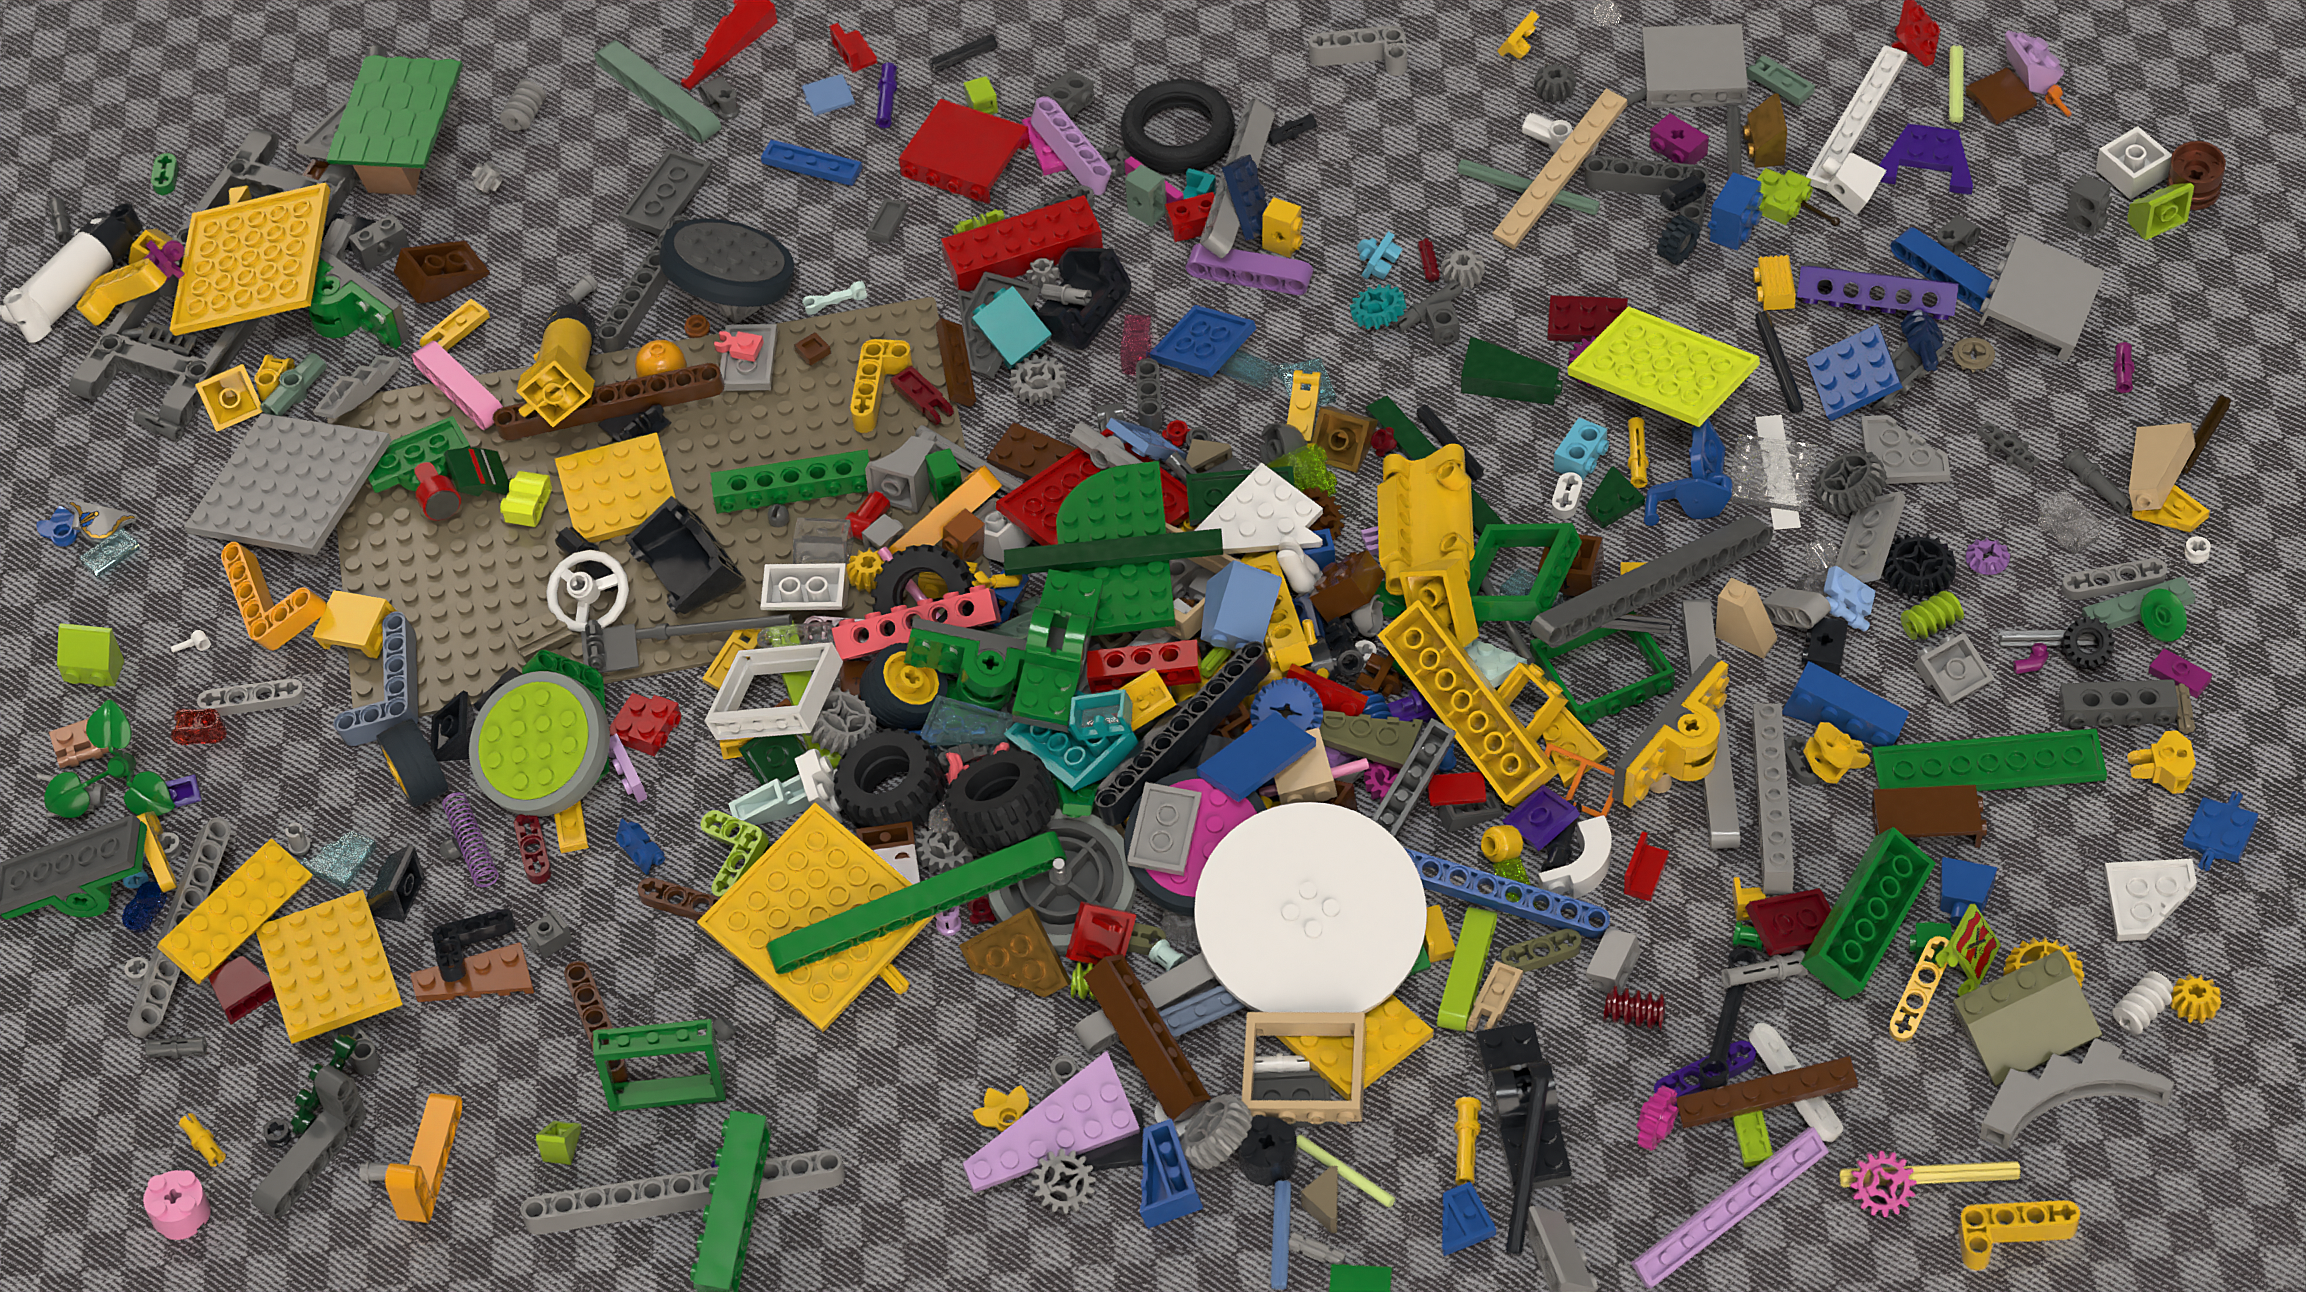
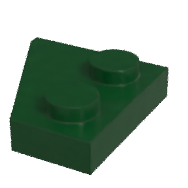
M1612 466L1587 503L1586 513L1603 529L1645 505V497Z

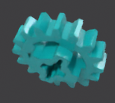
M1380 284L1377 285L1376 289L1368 287L1367 291L1359 292V298H1353V304L1350 305L1353 321L1357 322L1358 327L1365 325L1366 329L1371 328V326L1379 329L1382 324L1388 327L1390 322H1397V316H1403V310L1407 308L1403 291H1399L1397 286L1391 288L1390 284L1386 285L1385 288H1382Z

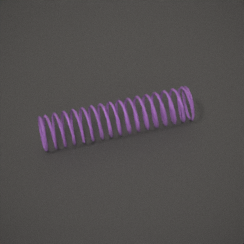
M460 792L452 793L443 800L442 806L475 885L478 887L490 886L499 877L493 859L466 795ZM457 795L464 796L465 799H456L449 803L447 807H445L446 802L450 798ZM458 800H464L463 803L457 804L452 808H448L449 805H451L453 802ZM462 805H466L465 808H461L455 812H451V810L457 809ZM465 809L468 810L466 813L453 817L455 813H459ZM466 814H470L468 818H464L460 821H455L457 818L463 817ZM468 819H472L470 823H466L462 826H457L461 822H464ZM474 824V826L471 828H467L464 831H459V829H461L462 827ZM471 829H476L472 833H469L465 836H461V834L464 832L470 831ZM473 834H478L476 837H473L467 841H463V839L466 837H469ZM477 838L480 839L478 842L465 846L467 842L473 841ZM478 843H482L480 847H476L472 850H467L471 846H475ZM480 848H484L482 852H478L474 855H469L473 851H476ZM486 853L484 857H480L476 860H471L474 856ZM483 858H488V860L485 862H482L478 865H473L476 861L482 860ZM490 863L487 867L475 870L478 866ZM487 868H492L491 870L483 871V872H481L480 874L477 875V873H479V872L482 871V870H485V869H487ZM491 872H495L491 877L487 879H477L478 876H484ZM495 874L497 875L496 879L491 883L478 884L476 880L486 881L494 877Z

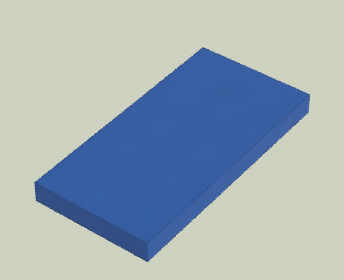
M1274 712L1198 766L1197 775L1235 801L1240 802L1316 746V738Z

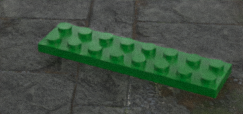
M2097 729L1872 747L1871 750L1878 789L1976 785L1977 791L2106 781L2107 770Z

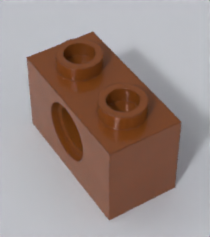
M965 508L943 527L942 548L955 553L963 561L974 562L984 551L985 523Z

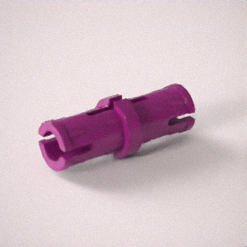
M2121 342L2115 346L2116 362L2113 364V371L2116 374V390L2120 393H2129L2133 389L2132 374L2135 370V364L2132 361V345L2127 342ZM2124 363H2125V372H2123V364H2124Z

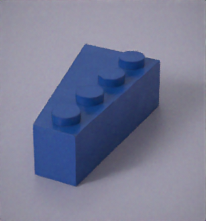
M1808 661L1782 710V714L1816 726L1820 722L1831 723L1842 733L1849 734L1851 738L1882 747L1893 746L1907 719L1909 711Z

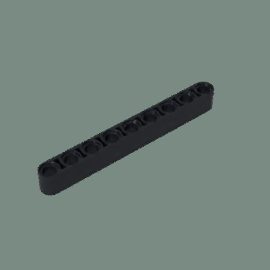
M1253 641L1245 644L1099 791L1095 797V802L1103 823L1108 826L1121 824L1130 815L1135 803L1143 794L1145 782L1154 784L1168 776L1271 671V665L1265 647L1261 642Z

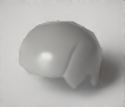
M1378 594L1373 595L1370 603L1352 611V621L1357 626L1359 633L1365 637L1376 636L1383 627L1384 616L1382 607L1384 603L1376 600L1380 598Z

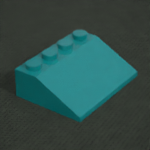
M1078 689L1076 696L1085 695ZM1111 714L1103 715L1107 722L1118 720ZM1094 717L1087 718V725L1093 724ZM1016 722L1004 733V736L1019 749L1039 756L1047 771L1072 791L1107 777L1139 743L1133 731L1127 734L1078 740L1070 725L1068 731L1063 732Z

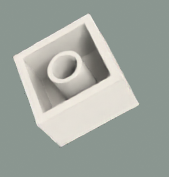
M2137 126L2099 149L2096 171L2131 200L2168 178L2172 154Z

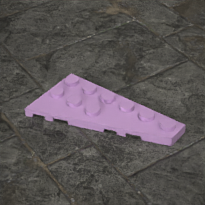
M1104 1052L963 1162V1169L973 1193L1028 1174L1033 1169H1040L1041 1167L1037 1161L1040 1158L1048 1161L1046 1154L1050 1151L1056 1157L1059 1149H1064L1066 1156H1068L1070 1151L1074 1150L1076 1151L1075 1156L1139 1133L1140 1128L1108 1052Z

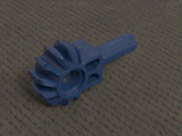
M1917 309L1907 315L1900 323L1902 333L1906 336L1909 347L1921 357L1924 369L1927 372L1931 370L1935 372L1938 369L1939 363L1936 351L1943 346L1944 337L1933 318L1927 312Z

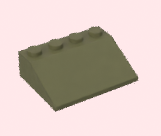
M2061 950L2053 952L1953 1000L1954 1012L1995 1087L2004 1083L2011 1068L2019 1072H2028L2049 1062L2053 1053L2059 1056L2064 1055L2093 1041L2094 1038L2097 1039L2102 1036V1032L2080 985Z

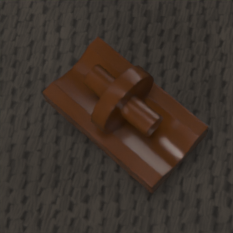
M1372 652L1364 669L1376 674V677L1373 678L1361 672L1353 688L1359 692L1370 690L1375 694L1382 688V695L1384 697H1389L1390 694H1400L1403 689V684L1399 680L1400 674L1393 672L1392 675H1388L1395 661L1392 654L1389 652L1387 658H1384Z

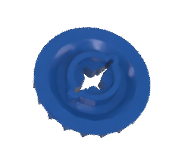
M1283 677L1280 680H1272L1270 684L1263 686L1258 694H1255L1250 714L1253 727L1274 712L1282 716L1278 711L1285 710L1286 706H1290L1291 712L1296 715H1288V721L1304 731L1318 727L1320 729L1323 720L1322 702L1316 691L1306 682L1296 678L1287 679Z

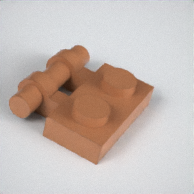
M88 719L49 732L60 769L70 765L72 768L79 766V762L94 757L99 759L104 757L103 754L109 752L108 747L97 748L88 739L86 734Z

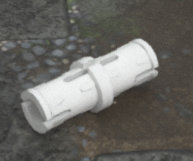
M1277 1053V1056H1255L1254 1074L1310 1071L1309 1062H1304L1303 1060L1305 1059L1300 1055L1283 1056V1053Z

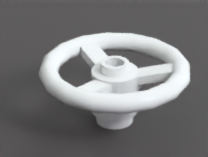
M586 550L573 553L561 561L550 575L546 590L548 608L551 613L556 615L557 619L567 624L569 630L582 632L585 631V626L588 622L590 604L598 599L600 591L618 585V594L614 605L607 614L597 620L601 628H605L613 623L625 608L629 594L627 574L619 561L605 552ZM591 560L602 562L614 574L594 580L585 572L573 573L569 569L577 563ZM561 578L567 581L568 593L578 601L576 621L565 615L558 604L557 590Z

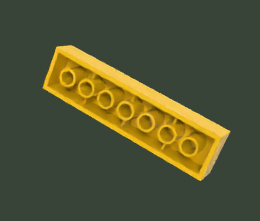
M1418 599L1377 635L1444 724L1456 731L1455 738L1505 804L1517 808L1538 788L1545 785L1559 773L1430 604Z

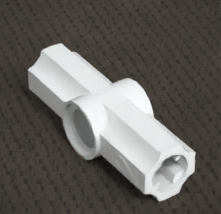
M1529 113L1522 126V133L1548 143L1550 150L1554 153L1557 152L1573 131L1570 123L1565 120L1550 121L1534 113ZM1599 142L1593 148L1590 154L1586 157V159H1588L1591 156H1595Z

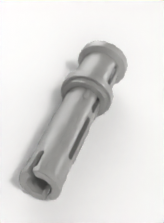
M1799 950L1794 951L1789 956L1774 955L1766 962L1724 969L1721 973L1722 982L1728 988L1769 978L1781 981L1785 980L1786 976H1806L1808 970L1800 964L1805 954Z

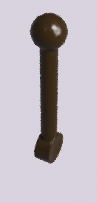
M1804 200L1800 203L1801 207H1805L1829 220L1833 226H1838L1841 222L1839 217H1832Z

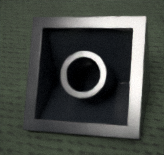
M464 690L432 716L430 749L437 762L469 759V743L475 714L469 694Z

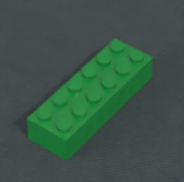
M1894 827L1875 836L1800 964L1843 1000L1863 991L1936 862Z
M731 1110L729 1120L724 1119L721 1136L725 1137L723 1148L717 1149L715 1165L719 1166L716 1177L712 1176L709 1186V1194H713L711 1204L705 1206L703 1213V1223H706L704 1234H699L696 1251L700 1252L698 1263H693L690 1273V1281H694V1289L697 1292L739 1291L772 1135L767 1117L764 1115Z

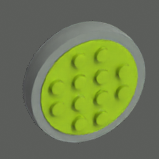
M548 671L531 672L518 676L502 685L490 696L475 720L469 743V759L474 778L481 790L493 802L510 812L543 817L564 811L580 801L591 790L603 771L610 745L607 716L595 695L575 679Z

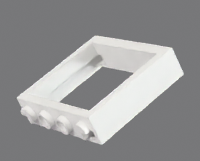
M832 642L738 651L708 712L705 723L716 740L811 733L843 664V660ZM814 670L798 706L738 710L754 675Z

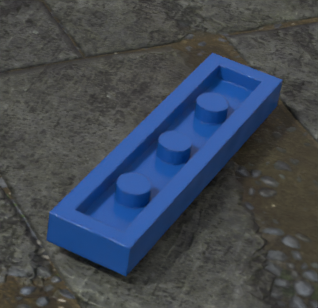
M770 140L761 155L762 164L853 186L862 170V163L860 161L775 140Z

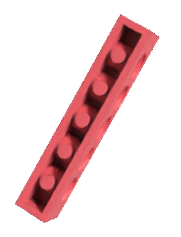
M979 585L969 588L970 593L959 595L958 591L944 594L943 600L933 602V598L917 601L916 607L908 609L907 605L893 607L889 614L881 615V612H873L864 615L865 620L855 622V619L851 618L839 621L838 627L831 628L836 650L843 661H849L879 653L887 646L895 643H908L911 631V618L919 615L921 619L938 622L936 614L942 608H945L948 613L946 621L943 622L944 624L974 629L1002 622L994 589L986 588L985 585ZM971 601L974 605V611L970 616H965L962 611L963 605ZM892 621L895 625V632L891 636H887L884 632V627L888 622ZM866 628L869 632V638L866 642L861 643L858 639V634L860 630Z

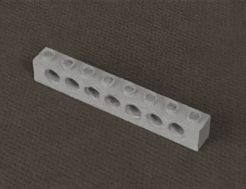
M1753 704L1752 738L1763 894L1786 895L1793 892L1794 865L1782 705Z

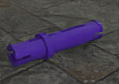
M891 62L882 64L881 78L877 85L879 97L875 122L881 128H887L892 123L894 92L897 90V82L895 80L897 66H894V63Z

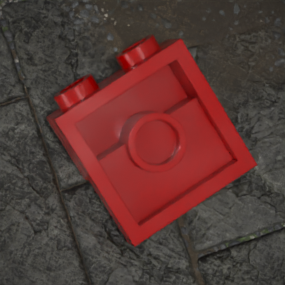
M632 692L609 727L610 737L617 733L624 746L655 757L659 749L666 745L668 735L672 729L677 727L681 721L682 714L677 702L655 694L652 699Z

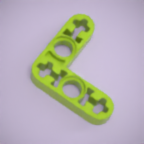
M712 810L703 816L700 825L701 829L711 838L733 846L732 851L711 886L712 893L721 898L762 856L769 843V838L758 826L718 810ZM714 823H716V824L720 823V824L722 825V827H721V829H720L719 827H717V826H715V825H713V824H714ZM735 827H740L738 834L729 838L730 832ZM741 859H745L744 865L740 869L735 870L736 863Z

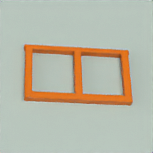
M1551 743L1546 745L1544 753L1548 758L1552 751H1555L1581 762L1566 798L1562 797L1566 801L1573 799L1587 766L1614 776L1615 770ZM1613 787L1601 813L1583 805L1581 811L1594 817L1604 815L1607 818L1615 800L1612 798Z

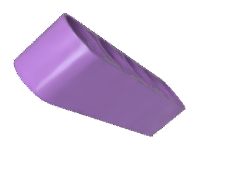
M1196 244L1193 247L1186 265L1187 272L1196 278L1294 295H1302L1307 291L1313 274L1312 266L1301 260L1230 249L1226 256L1220 259L1201 244Z

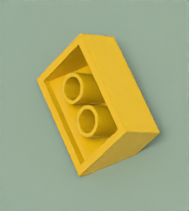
M1462 558L1435 560L1399 572L1407 608L1418 599L1430 604L1463 648L1479 637Z

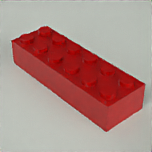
M1085 195L941 239L943 259L958 291L966 292L976 289L984 272L1012 279L1027 274V271L1031 270L1030 263H1034V261L1041 258L1054 261V265H1057L1059 259L1068 248H1103L1102 230Z

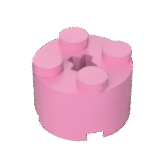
M170 1171L153 1176L148 1181L143 1202L145 1210L157 1232H160L168 1239L181 1240L193 1236L198 1232L197 1229L203 1223L206 1224L210 1217V1204L200 1181L193 1172Z

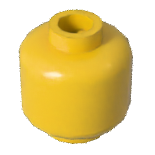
M1511 825L1490 827L1482 836L1481 849L1485 857L1491 862L1513 861L1522 852V835L1517 828Z

